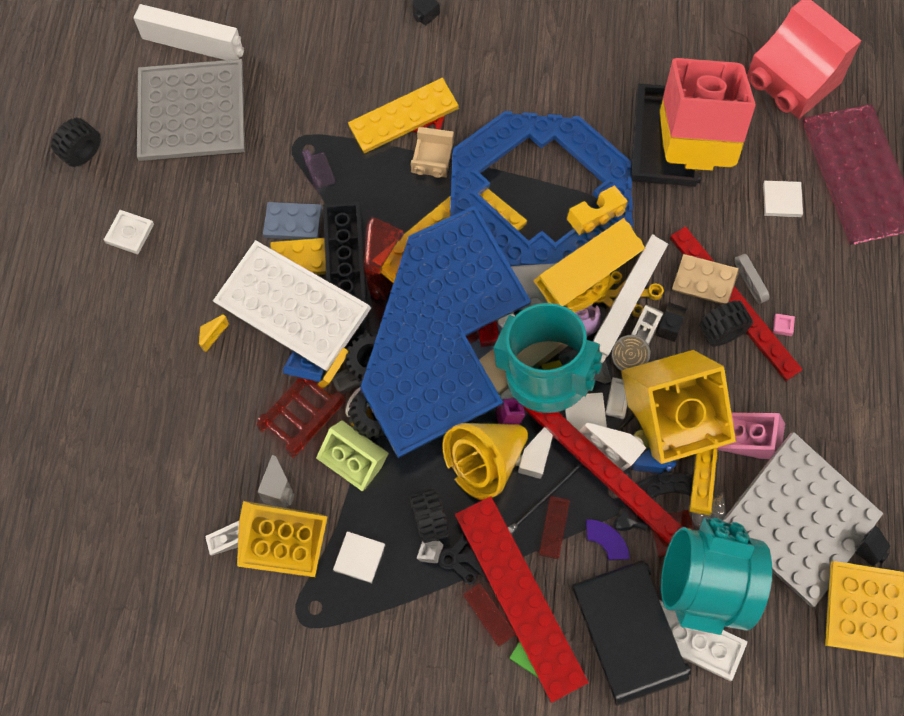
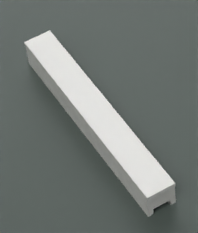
M653 234L644 247L646 249L640 253L593 339V342L600 344V352H602L601 363L604 362L611 352L668 243L655 237Z

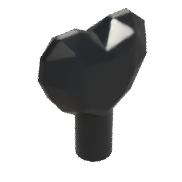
M629 506L619 507V517L614 521V526L617 530L628 531L634 527L644 531L647 530L648 524L638 520L635 512Z

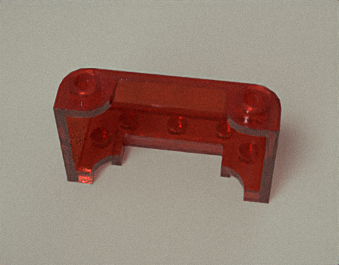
M371 217L366 224L364 269L370 295L375 299L386 301L394 283L381 273L382 266L397 242L404 235L402 230Z

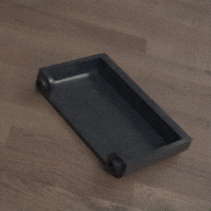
M638 83L631 160L632 181L696 187L697 183L700 184L701 173L698 172V169H686L685 164L669 163L665 157L660 108L666 86Z
M642 560L580 581L571 586L616 706L684 683L689 680V675H691L689 664L683 661L649 576L651 575L650 567L647 563L644 564Z

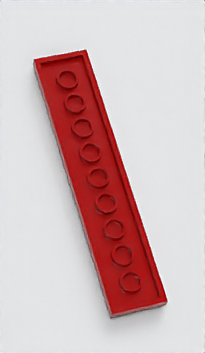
M490 496L456 513L455 517L550 702L552 703L588 684L589 682L492 497Z

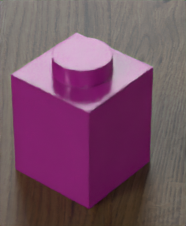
M515 398L502 399L503 404L498 406L495 411L498 424L520 425L525 416L523 405Z

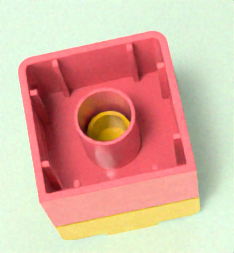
M683 58L672 60L660 108L663 147L667 162L685 164L686 169L712 171L714 166L733 167L738 163L743 142L745 141L756 106L747 74L742 64Z

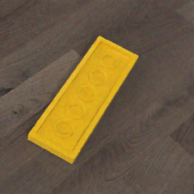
M440 78L348 122V125L365 154L459 109V105L444 79Z

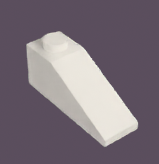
M645 305L631 335L643 338L649 345L664 316V312Z
M545 427L524 449L523 455L519 456L516 462V466H519L518 473L541 479L553 437Z
M239 521L205 536L210 555L238 548Z

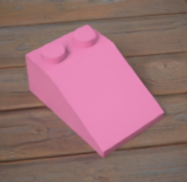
M731 413L736 442L720 446L718 450L759 459H770L783 443L785 422L779 413Z

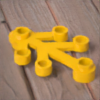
M614 271L611 274L606 291L596 303L603 302L611 308L614 303L611 298L617 297L625 283L624 281L616 290H609L613 284L621 282L622 274L620 272ZM654 283L650 285L649 289H644L640 297L659 300L663 295L664 289L660 284ZM636 304L632 315L640 317L644 309L643 306ZM635 309H639L641 312L637 313Z

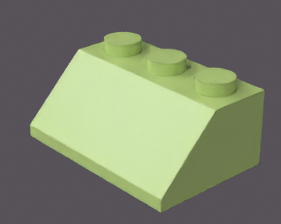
M340 421L329 429L316 459L358 489L364 491L382 468L389 453L364 435L358 434V431L354 430L344 421Z

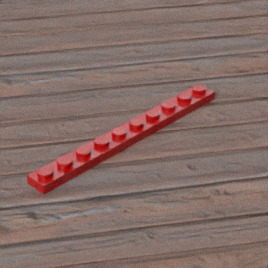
M686 226L671 235L670 240L682 254L714 262ZM734 286L729 302L741 301L753 320V324L746 331V334L784 381L787 382L803 369Z
M523 406L526 412L540 425L545 427L555 439L670 544L674 534L678 529L682 528L672 516L559 412L543 413Z

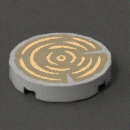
M627 335L621 337L613 346L612 359L619 370L645 364L650 360L651 351L649 345L639 336Z

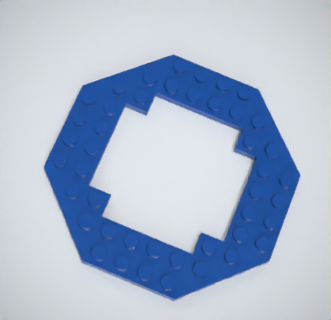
M504 111L453 148L450 217L475 205L510 266L557 264L623 218L633 228L631 161L580 116L564 118L562 115L554 114L537 116V113L523 112L522 114H512V111ZM527 138H530L541 149L552 140H555L603 182L593 191V195L597 199L601 192L615 185L628 202L625 212L621 216L611 218L606 224L596 226L589 233L585 232L579 235L573 228L555 243L548 235L541 231L531 240H527L480 196L481 193L490 187V182L480 173Z

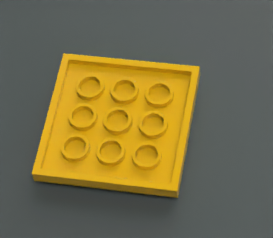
M832 561L830 563L825 646L904 658V572Z

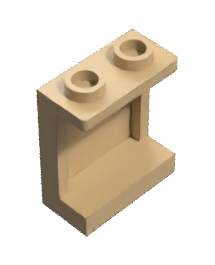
M418 127L417 144L413 160H411V173L447 178L454 144V132Z

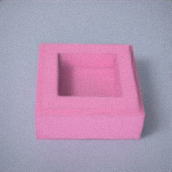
M775 314L773 333L792 336L795 316Z

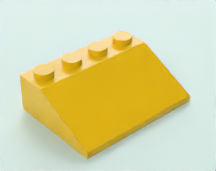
M243 501L239 519L237 566L315 577L327 516L314 512Z

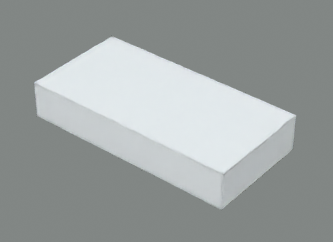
M613 377L605 415L624 419L627 409L624 383L622 379Z

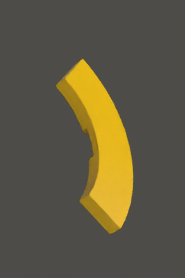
M610 274L568 302L565 307L575 313L595 303L606 291L610 281Z

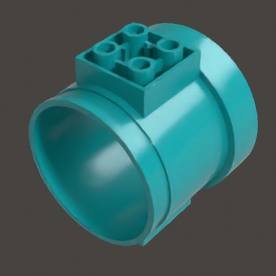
M536 304L522 310L515 317L509 315L494 346L496 367L506 371L507 385L511 394L520 404L537 412H559L575 405L583 396L586 397L589 390L592 391L595 384V374H599L602 368L600 344L587 340L585 326L578 315L558 304ZM547 341L563 343L578 352V355L570 363L552 370L531 368L516 358L528 346Z
M704 517L699 530H691L686 527L678 529L668 546L662 569L661 596L665 608L675 611L681 627L717 635L722 634L724 626L744 631L751 630L760 620L770 594L772 558L769 547L762 540L750 538L742 524L723 522L715 517L711 519Z

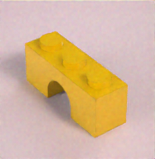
M614 185L599 194L597 200L599 209L591 208L584 201L569 209L567 220L579 235L585 232L589 233L596 226L606 224L611 218L621 216L625 212L628 201Z

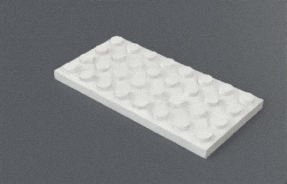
M256 240L213 300L220 307L325 371L329 370L340 351L345 348L371 309L368 304Z

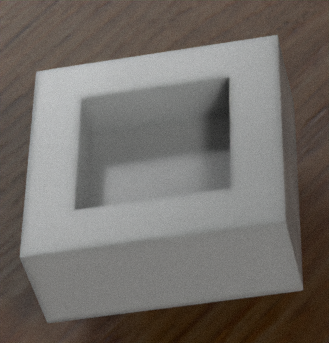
M422 541L417 559L420 562L438 563L443 544L440 541L424 544Z

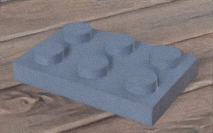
M268 202L263 230L264 238L318 239L322 205Z

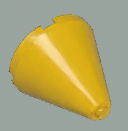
M457 424L448 430L443 438V455L448 469L453 467L458 476L454 480L472 497L480 500L490 496L495 497L503 491L527 442L528 433L519 424Z

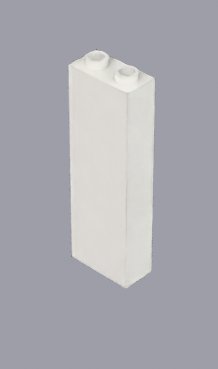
M142 4L139 5L134 15L135 23L144 40L223 60H236L243 55L244 47H242L241 37L238 34L237 28Z

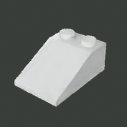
M588 422L579 430L622 471L629 468L646 449L639 437Z

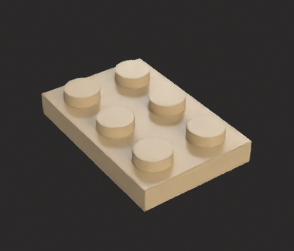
M683 254L672 290L715 303L725 304L730 300L739 268Z

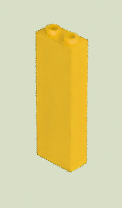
M623 218L540 274L533 281L548 303L564 306L646 248L642 240L632 230L631 225Z

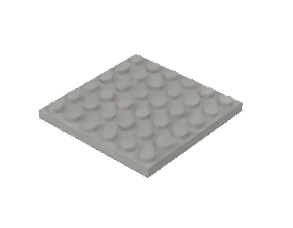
M242 59L138 67L137 158L139 161L245 152Z
M792 432L722 521L740 523L744 526L750 538L764 541L771 553L772 572L809 606L815 607L829 588L830 563L832 561L847 563L855 553V548L863 540L864 535L875 526L883 513L796 433Z

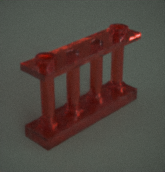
M297 377V381L272 408L258 418L256 426L261 433L268 428L284 441L287 454L294 459L345 403V399L338 391L334 395H330L313 380ZM306 385L325 400L326 404L321 409L314 407L299 394ZM293 399L313 415V418L308 423L302 422L286 409V406ZM279 414L299 428V433L295 438H291L273 423V420Z

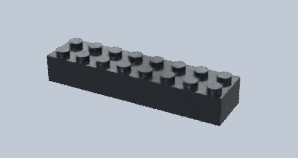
M360 202L323 204L326 281L367 304ZM368 314L345 348L353 347L352 342L354 340L357 342L359 336L366 337V334H369Z

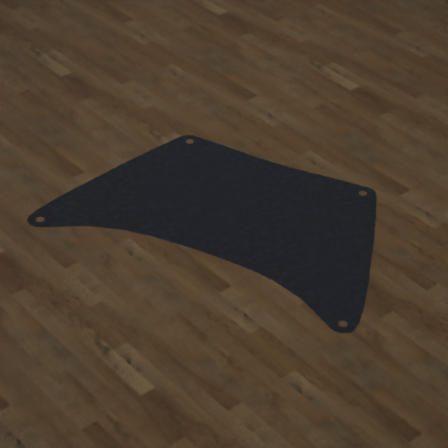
M323 134L303 135L294 142L292 156L318 191L325 204L360 202L367 304L371 307L368 312L369 333L373 336L374 333L378 334L394 283L372 265V261L451 196L452 159H450L447 178L425 174L418 175L411 173V160H413L415 153L413 150L384 144L364 154L357 140L353 138ZM304 146H314L315 152L312 155L304 154ZM489 167L480 173L490 182L488 189L527 220L526 225L519 230L527 240H531L543 231L556 243L573 229L567 220L570 208L584 201L591 208H600L595 197L578 190ZM595 302L592 306L596 308V305L599 307L602 324L606 317V304ZM522 310L515 311L514 315L516 316ZM598 330L594 334H592L591 337L587 338V340L593 341ZM567 346L546 363L558 361L560 355L573 350V348ZM609 353L605 360L612 380L613 372ZM369 354V355L365 358V360L370 359L371 354ZM596 380L592 391L589 390L587 394L603 393L606 411L611 381L604 384ZM498 407L477 418L492 420L491 424H498L495 413ZM565 410L559 411V413L566 419ZM526 411L520 425L527 430L528 439L520 455H523L524 449L544 428ZM605 415L607 428L615 430L622 424L620 418ZM381 435L379 438H374V436L368 438L389 454L380 471L364 491L350 483L337 527L318 561L315 577L309 576L295 604V613L303 626L311 629L326 628L351 622L406 604L464 580L453 568L444 569L439 563L420 562L417 559L422 540L412 512L410 494L430 488H435L438 491L449 528L448 537L435 540L443 544L442 550L452 549L461 539L463 531L455 514L482 501L466 493L454 480L458 476L453 467L448 469L443 455L444 435L400 458L397 457L386 435ZM554 437L551 440L541 479L518 473L519 466L515 464L503 491L497 496L492 497L507 527L513 526L515 528L511 535L523 557L586 530V519L604 522L617 516L619 507L628 506L620 498H611L608 495L609 488L583 465L523 522L515 526L514 523L580 463ZM629 467L623 472L632 480ZM347 532L386 545L372 583L333 570ZM464 535L463 539L465 541H468L466 536ZM466 544L458 554H467L471 549L470 544ZM446 556L444 561L450 563L452 561L451 556ZM468 562L459 563L468 572H473L475 575L480 574ZM467 575V576H466V579L471 578V577H473V576H472V575ZM312 601H319L322 604V611L318 615H312L308 610V606Z

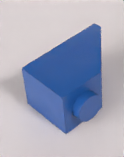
M649 449L639 456L630 468L633 471L659 474L665 470L671 471L676 467L677 460L661 464L652 457Z

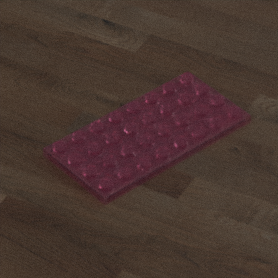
M868 104L804 118L803 125L850 245L903 234L904 179L873 105Z

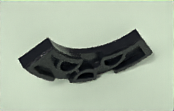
M664 472L644 479L637 485L652 499L667 493H681L691 496L693 475L689 473Z

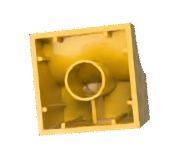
M695 350L621 370L627 405L643 428L652 457L659 463H667L736 442L723 365Z

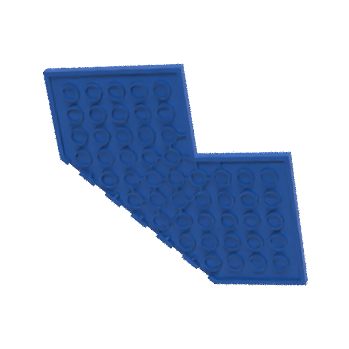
M475 205L408 237L360 387L398 458L446 434L455 425L467 423L503 404L502 399L466 336L529 305L531 300Z

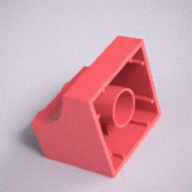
M801 0L791 8L786 19L770 40L754 54L747 76L755 89L765 90L775 99V103L781 111L785 113L791 112L800 119L842 83L861 40L812 0Z

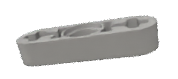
M746 254L735 257V265L739 268V273L758 304L768 301V290Z

